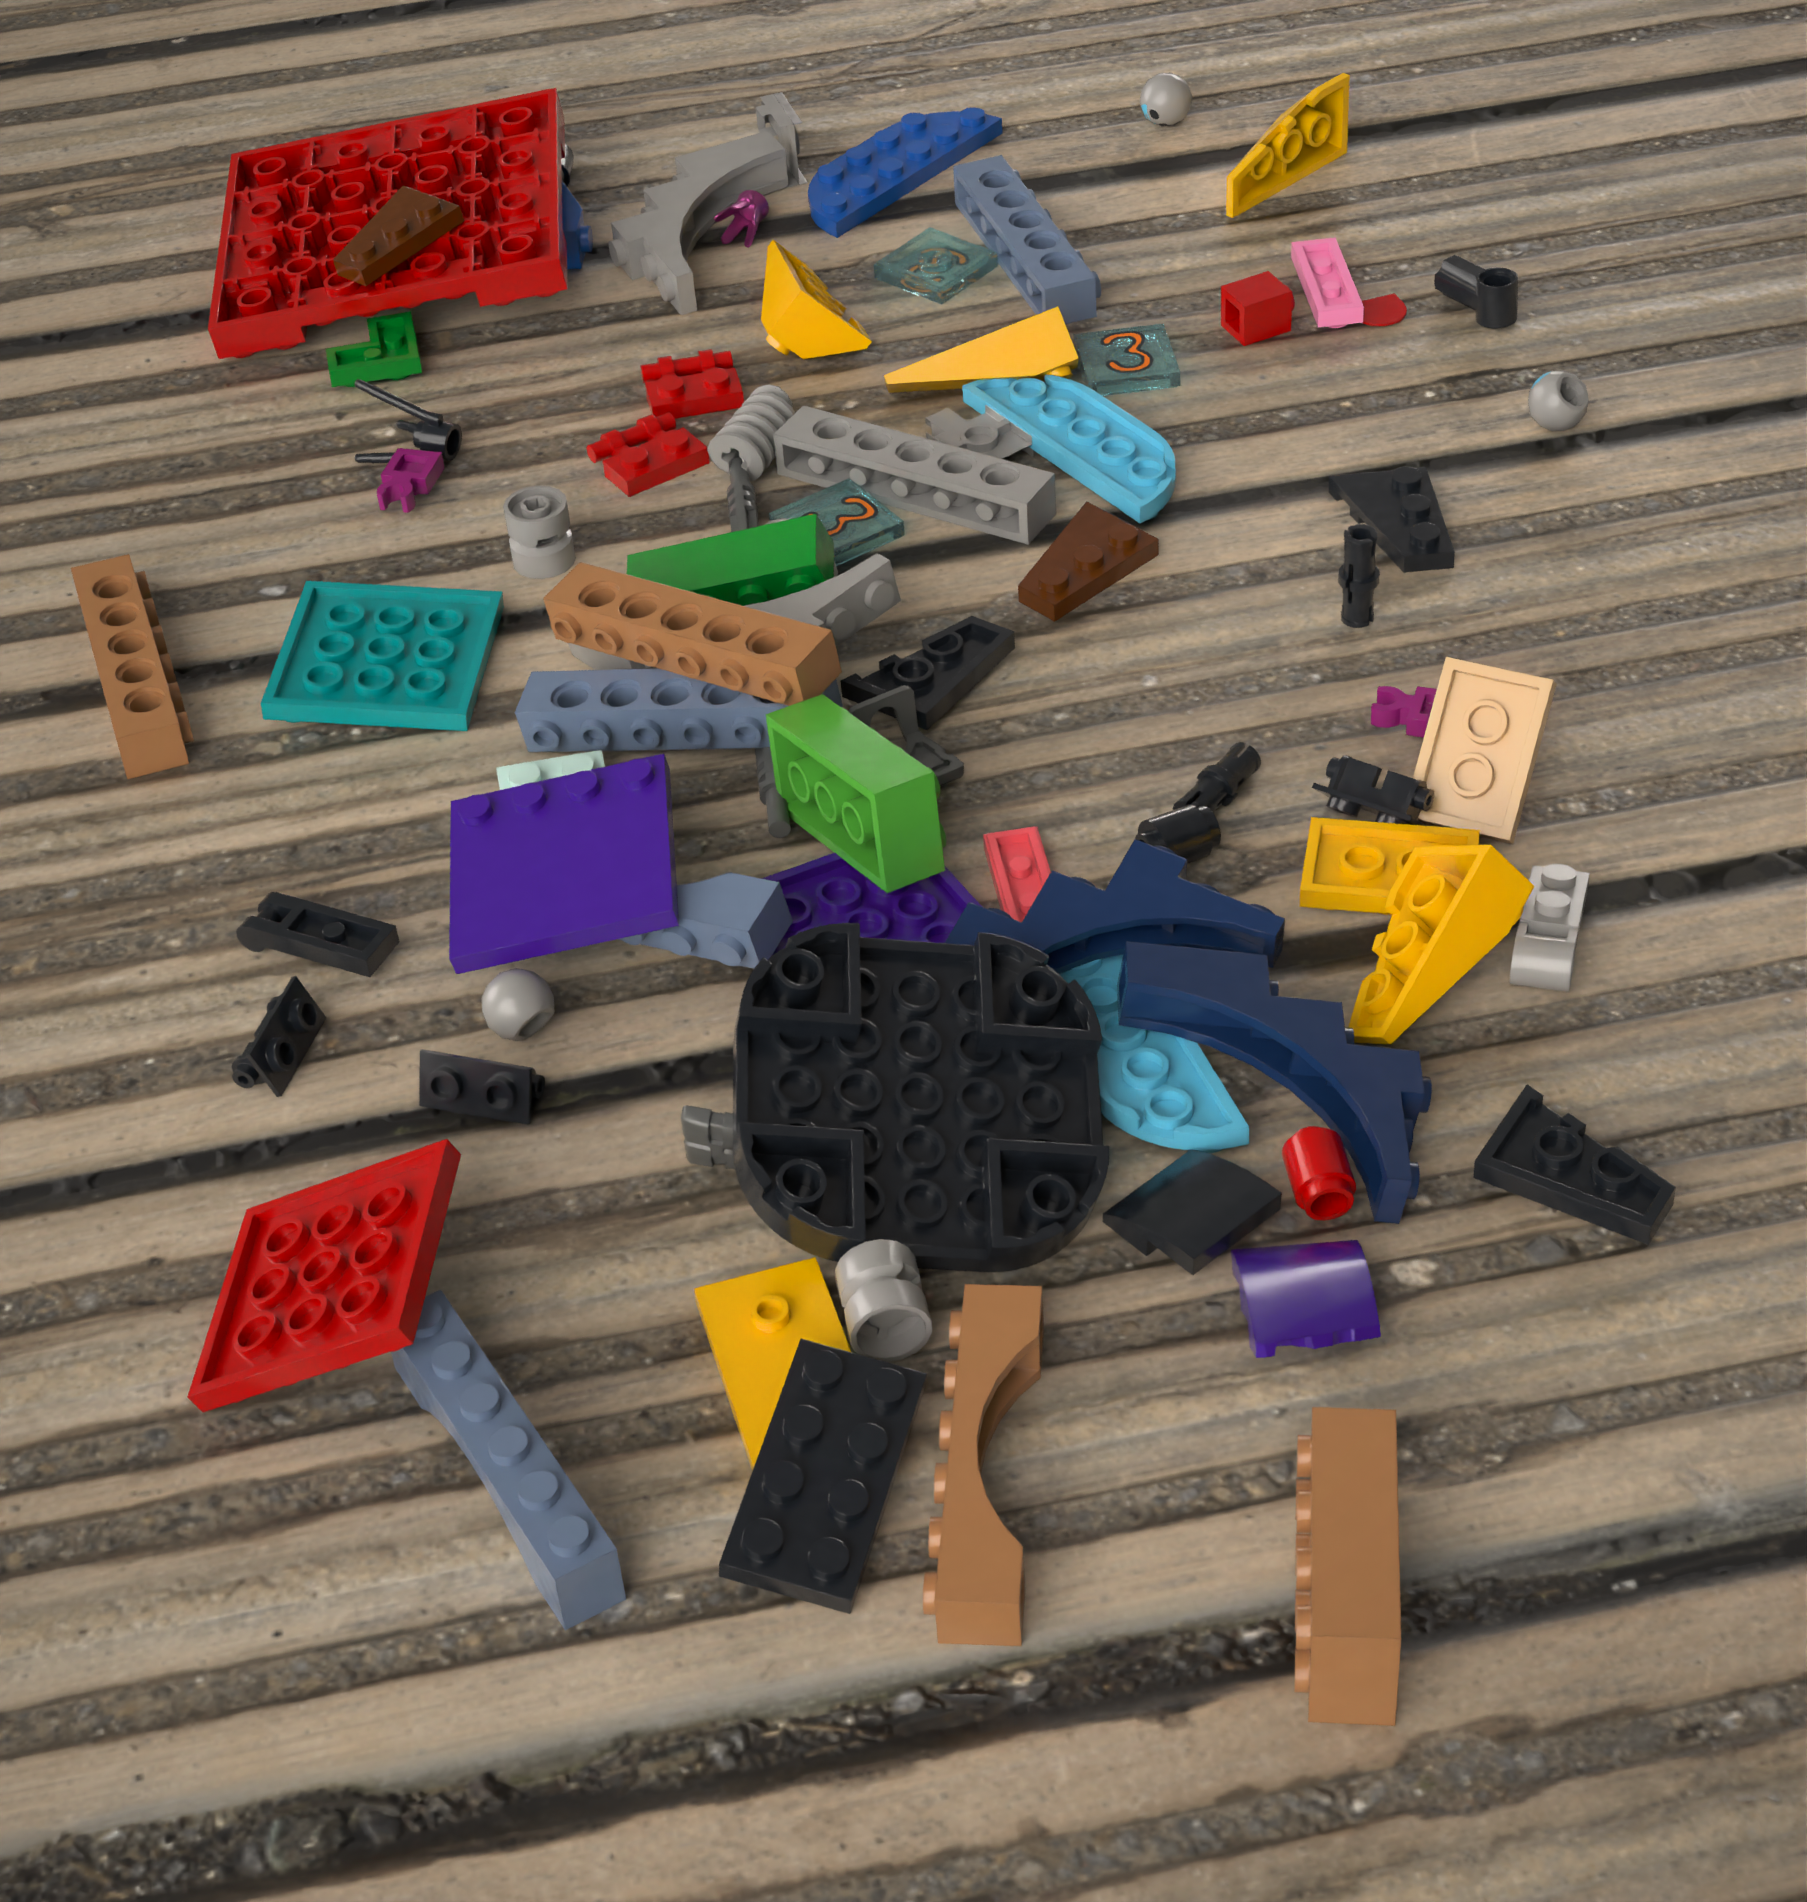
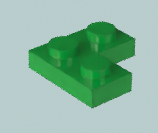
M411 311L366 318L370 341L325 348L332 387H355V381L358 379L365 382L387 378L400 380L412 374L422 373Z

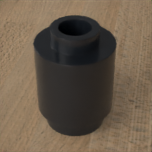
M1186 805L1142 821L1139 824L1138 835H1136L1135 839L1152 846H1164L1175 852L1178 856L1187 859V864L1208 857L1212 849L1219 846L1221 831L1215 815L1208 807Z

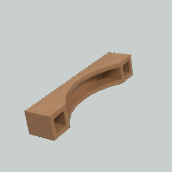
M965 1284L962 1310H951L949 1345L950 1349H958V1359L946 1360L944 1394L945 1399H954L953 1411L941 1410L939 1424L940 1451H949L948 1463H936L934 1473L935 1504H943L942 1517H930L928 1540L929 1558H937L938 1567L937 1572H925L923 1584L924 1615L936 1616L939 1644L1022 1646L1026 1590L1023 1546L1003 1525L989 1501L981 1478L986 1449L999 1422L1015 1401L1041 1378L1044 1338L1042 1286Z

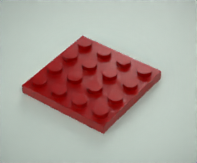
M444 1139L246 1209L187 1397L202 1412H206L412 1345L461 1158L460 1152L448 1139Z

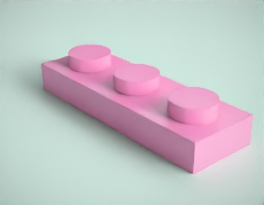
M1336 237L1291 242V259L1317 326L1342 328L1348 324L1363 323L1364 306Z

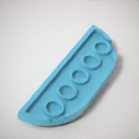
M1047 374L1045 375V382L1036 378H1022L1018 380L1002 378L976 380L962 386L964 403L980 414L985 413V405L995 410L1032 436V445L1028 446L1029 448L1139 524L1156 517L1158 512L1170 500L1175 488L1176 469L1175 456L1168 442L1155 430L1091 388L1067 378Z
M1123 955L1094 960L1059 974L1068 984L1074 979L1078 982L1097 1014L1102 1035V1043L1097 1053L1101 1113L1105 1118L1132 1136L1168 1148L1216 1153L1222 1149L1249 1144V1125L1197 1042L1163 1032L1119 1025L1117 982Z

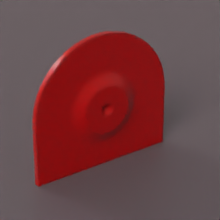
M1395 293L1362 301L1364 306L1363 324L1393 325L1403 320L1407 314L1405 304Z

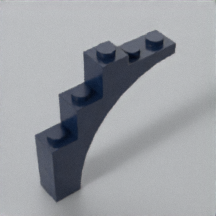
M1134 839L1105 891L1096 888L1095 885L1084 878L1068 877L1052 870L1022 923L1014 920L1009 914L1000 909H986L969 902L945 943L974 945L978 932L1008 937L1023 942L1049 956L1047 966L1058 974L1094 960L1123 955L1126 941L1267 955L1268 967L1273 968L1282 952L1285 918L1275 915L1271 910L1262 905H1249L1223 895L1216 888L1208 884H1195L1187 881V859L1178 856L1175 852L1164 846H1152Z
M1126 941L1117 982L1119 1025L1163 1032L1210 1046L1252 1065L1289 1089L1320 1116L1330 1129L1336 1131L1341 1136L1343 1145L1351 1156L1366 1186L1374 1222L1399 1224L1406 1200L1415 1199L1417 1196L1420 1178L1418 1162L1410 1161L1409 1153L1412 1147L1413 1132L1419 1113L1428 1112L1432 1094L1430 1077L1422 1076L1419 1051L1354 1045L1353 1028L1345 1027L1342 1002L1279 996L1278 981L1269 979L1267 955Z

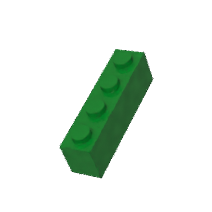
M817 514L630 554L627 555L626 574L745 606L803 591L833 578L834 541Z

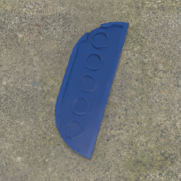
M975 107L966 108L962 111L929 114L908 113L904 115L900 122L876 132L871 138L856 147L848 149L845 154L818 168V172L812 178L808 187V202L813 221L826 233L836 238L840 237L1003 134L1002 118L987 115L984 110Z

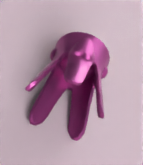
M754 190L743 191L736 203L714 217V221L720 222L734 215L733 220L721 237L723 244H729L745 227H748L744 245L747 248L751 246L759 222L769 212L768 202L762 194Z

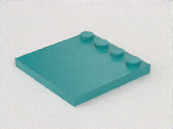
M306 581L261 701L263 719L282 720L292 723L317 722L468 731L503 613V592Z

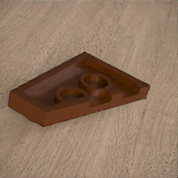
M402 186L333 259L338 276L364 286L369 285L464 222L460 206Z
M1086 501L1018 585L1019 602L1055 622L1158 556L1159 539Z

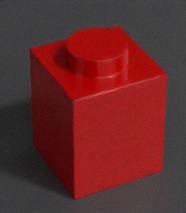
M1269 271L1221 286V326L1243 346L1291 331L1292 311L1295 307L1293 293L1287 285H1284Z

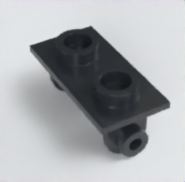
M1344 755L1340 759L1333 757L1329 761L1326 777L1331 780L1328 787L1313 783V789L1329 797L1326 806L1340 813L1357 818L1360 809L1377 814L1375 822L1428 826L1417 819L1420 811L1429 810L1434 800V791L1427 788L1425 781L1416 780L1388 770L1382 788L1378 789L1375 787L1382 769Z
M297 976L291 977L280 996L273 997L269 1001L267 1013L254 1033L256 1037L254 1042H249L242 1055L236 1057L232 1063V1078L240 1087L252 1088L256 1084L267 1083L276 1097L282 1096L327 1017Z
M424 1049L420 1051L419 1106L527 1125L531 1123L532 1098L540 1099L545 1089L544 1076L536 1074L534 1068Z

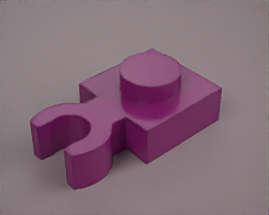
M397 448L381 473L383 484L377 488L380 510H386L391 502L400 500L403 512L409 513L416 506L414 495H428L445 467L442 452Z
M1379 686L1377 689V703H1373L1371 706V724L1382 728L1395 727L1399 724L1406 725V735L1424 738L1437 689L1417 686L1415 694L1408 695L1396 687Z

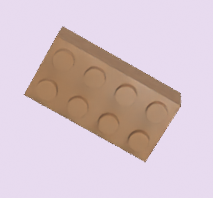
M1312 1407L1311 1435L1297 1436V1477H1310V1479H1296L1297 1533L1309 1534H1296L1295 1542L1296 1648L1294 1692L1308 1693V1722L1395 1726L1401 1651L1396 1410Z

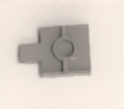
M782 92L760 97L762 100L761 106L756 107L758 130L760 133L769 131L773 136H778V142L785 148L788 187L808 183L798 168L797 155L800 153V143L795 124H800L802 121ZM765 123H770L771 127L766 128Z
M985 405L984 414L969 421L949 408L925 418L926 424L932 430V435L926 432V439L1000 459L1021 449L1033 457V450L1028 447L1032 445V436L987 405Z

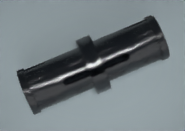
M1365 524L1352 525L1348 527V531H1344V563L1339 568L1338 583L1343 588L1341 621L1343 624L1353 628L1366 627L1369 625V621L1373 622L1374 588L1378 586L1380 571L1375 565L1377 531L1375 528Z
M1235 743L1215 765H1208L1198 774L1197 779L1199 780L1196 782V785L1174 804L1173 810L1186 805H1194L1196 807L1206 806L1214 813L1221 805H1229L1237 797L1238 793L1236 791L1240 785L1260 768L1261 759L1258 752L1252 746H1249L1238 757L1237 755L1245 748V743Z

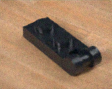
M279 892L268 893L258 905L259 913L257 916L247 917L236 931L238 940L242 945L253 952H261L265 948H269L366 977H371L400 942L396 925Z

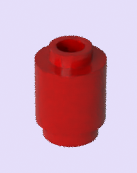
M1309 1126L1300 1129L1286 1141L1282 1148V1158L1295 1201L1312 1219L1325 1221L1338 1218L1351 1209L1354 1203L1353 1195L1356 1191L1355 1179L1341 1136L1336 1131L1324 1127Z

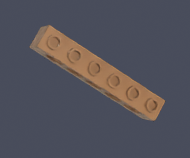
M129 554L72 567V576L127 779L189 764L184 744L193 742L194 739L170 655L167 651L162 628L159 624L154 601L151 597L145 571L134 572Z
M583 562L577 564L543 597L555 638L558 640L767 699L775 703L790 706L821 695L842 673L833 633L830 629Z

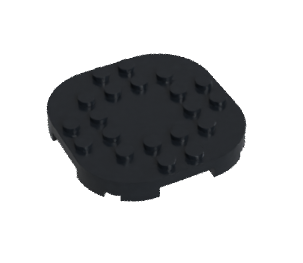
M839 923L814 927L789 937L786 947L772 955L768 960L763 957L749 976L743 990L734 1029L733 1160L738 1181L749 1204L767 1226L781 1238L812 1255L839 1262V1259L851 1248L867 1241L879 1239L893 1240L907 1246L914 1254L917 1267L920 1269L1004 1272L1035 1265L1057 1254L1086 1225L1104 1185L1109 1165V1146L1103 1145L1097 1053L1102 1043L1101 1028L1092 1003L1082 987L1075 979L1068 984L1058 973L1047 966L1049 956L1023 942L996 934L978 932L974 945L865 938L860 937V923Z

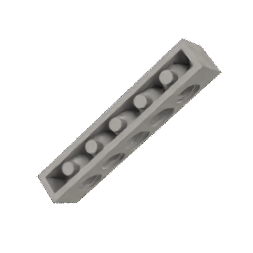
M804 405L773 434L778 475L853 496L864 497L867 500L1028 545L1056 515L1055 473Z

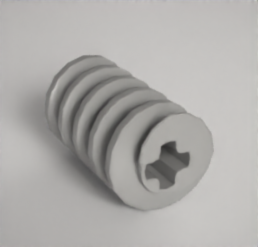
M767 384L756 388L725 423V426L709 442L707 451L712 462L719 469L729 474L733 459L739 457L744 460L741 467L748 471L749 481L758 479L776 457L773 434L795 414L788 394L775 385Z

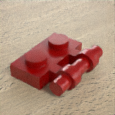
M712 349L698 351V356L672 360L671 356L657 358V363L640 365L651 414L655 417L670 412L674 419L737 409L744 402L743 390L736 369L733 368L731 351L713 353Z
M670 412L658 417L652 414L637 420L636 426L621 432L614 429L601 435L600 441L586 447L590 460L593 463L603 460L605 477L628 497L710 463L708 447L684 427L675 430L676 421Z

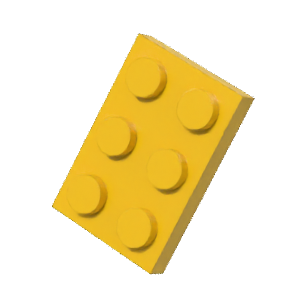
M1311 817L1300 886L1299 907L1391 915L1385 909L1389 892L1415 847L1479 845L1480 830Z

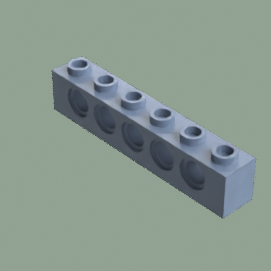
M1002 155L953 166L955 205L1034 313L1037 315L1058 306L1065 324L1097 317L1096 298L1101 296V284L1097 273L1090 271L1084 263L1080 251L1074 250L1068 242L1064 230L1057 228L1052 221L1049 211L1043 209L1037 202L1033 190L1027 189L1021 181L1019 172L1016 169L1013 170Z
M659 668L532 671L515 714L528 752L740 749L770 747L765 714L788 707V705L775 703L767 699ZM835 679L822 694L842 707L843 704L837 680Z

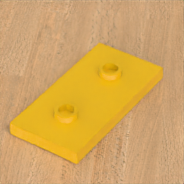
M816 1257L694 1288L696 1305L752 1471L800 1339L851 1352Z

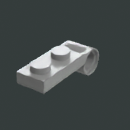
M1551 864L1545 867L1532 866L1529 881L1534 885V888L1523 906V913L1519 920L1511 962L1510 984L1569 992L1576 945L1588 893L1590 873L1575 871L1572 867L1562 864Z

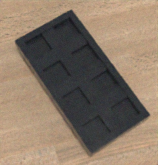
M801 1338L720 1559L719 1577L851 1614L926 1387L927 1373Z

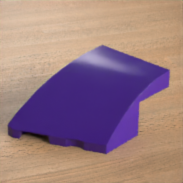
M1358 1240L1231 1249L1233 1276L1240 1288L1241 1311L1248 1321L1249 1344L1256 1358L1275 1356L1277 1346L1291 1345L1317 1349L1339 1343L1381 1337L1373 1285L1366 1258Z

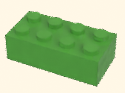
M823 694L765 714L776 790L782 798L787 800L789 818L886 893L945 871L943 848L946 846V835L939 821L937 799L940 797L941 790L937 776L931 768L920 763L901 747L890 742L874 728L869 727L850 714L848 710L843 709Z

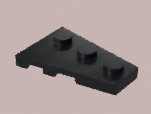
M1399 467L1389 471L1329 476V493L1336 501L1343 499L1350 506V516L1358 524L1366 523L1375 528L1377 531L1376 544L1403 573L1454 568L1455 551L1426 467Z
M970 616L922 640L923 649L901 659L893 654L879 661L878 671L862 679L855 673L840 680L842 697L856 703H861L903 685L909 686L914 691L918 727L928 730L1015 649V633L1012 630ZM883 707L878 710L881 713L896 718L893 707Z
M1527 1084L1475 1159L1473 1178L1649 1245L1674 1204L1676 1187L1619 1147L1605 1148L1585 1134L1586 1124L1570 1113L1561 1117L1543 1105V1095Z

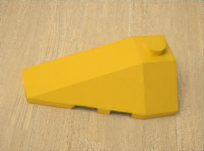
M1342 73L1316 87L1278 117L1227 176L1226 216L1234 218L1347 153L1350 75Z
M772 240L767 248L761 321L769 334L766 340L782 354L787 356L792 351L802 359L867 349L872 343L867 332L857 320L852 317L848 322L844 320L842 315L846 307L826 291L828 287L813 270L786 248Z
M1057 306L884 375V379L889 393L962 389V386L984 379L1014 378L1018 380L1022 378H1036L1045 381L1046 374L1069 379L1073 376L1071 370L1078 368L1079 358Z
M1491 844L1414 848L1390 890L1385 904V909L1391 914V919L1387 932L1377 934L1374 940L1372 951L1379 956L1375 971L1362 980L1348 1028H1353L1354 1043L1392 1044L1494 948L1520 919L1523 913V906L1531 894L1534 885Z

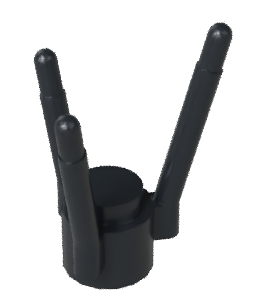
M360 379L355 381L356 388L421 419L418 424L404 420H398L396 423L399 429L414 433L413 443L416 448L423 451L442 452L443 459L451 461L456 457L462 441V431L458 424L443 421L442 414L422 409L375 385ZM395 452L356 454L354 459L357 463H388Z

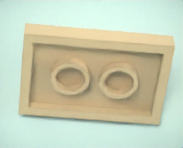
M1450 657L1445 658L1413 779L1425 781L1427 788L1434 791V800L1429 810L1420 811L1418 820L1437 827L1480 830V837L1510 844L1514 843L1557 685L1553 679Z

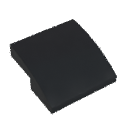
M1189 1150L1104 1212L1102 1222L1145 1256H1148L1158 1248L1187 1272L1194 1275L1281 1209L1282 1193L1250 1171L1228 1160L1205 1152Z

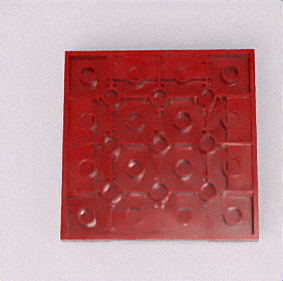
M557 88L231 154L208 331L218 358H246L259 351L274 348L280 350L290 349L299 343L306 342L307 325L324 326L335 322L337 319L357 315L369 317L382 310L396 307L414 308L426 301L441 298L458 299L471 292H476L479 305L482 307L492 304L504 306L517 299L532 296L549 297L559 291L567 290V243L562 228L561 159L565 158V122ZM402 186L460 206L464 222L369 285L364 286L338 276L333 259Z

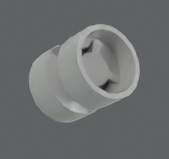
M532 486L520 489L506 498L503 508L507 531L510 536L509 544L514 570L528 578L545 579L558 576L570 569L576 557L571 529H569L570 518L565 494L559 489L550 486Z
M884 1239L867 1241L847 1251L839 1259L835 1268V1277L841 1305L845 1307V1322L851 1347L859 1355L884 1362L902 1360L917 1353L927 1344L932 1334V1321L925 1295L922 1292L921 1278L914 1254L907 1246L897 1241Z

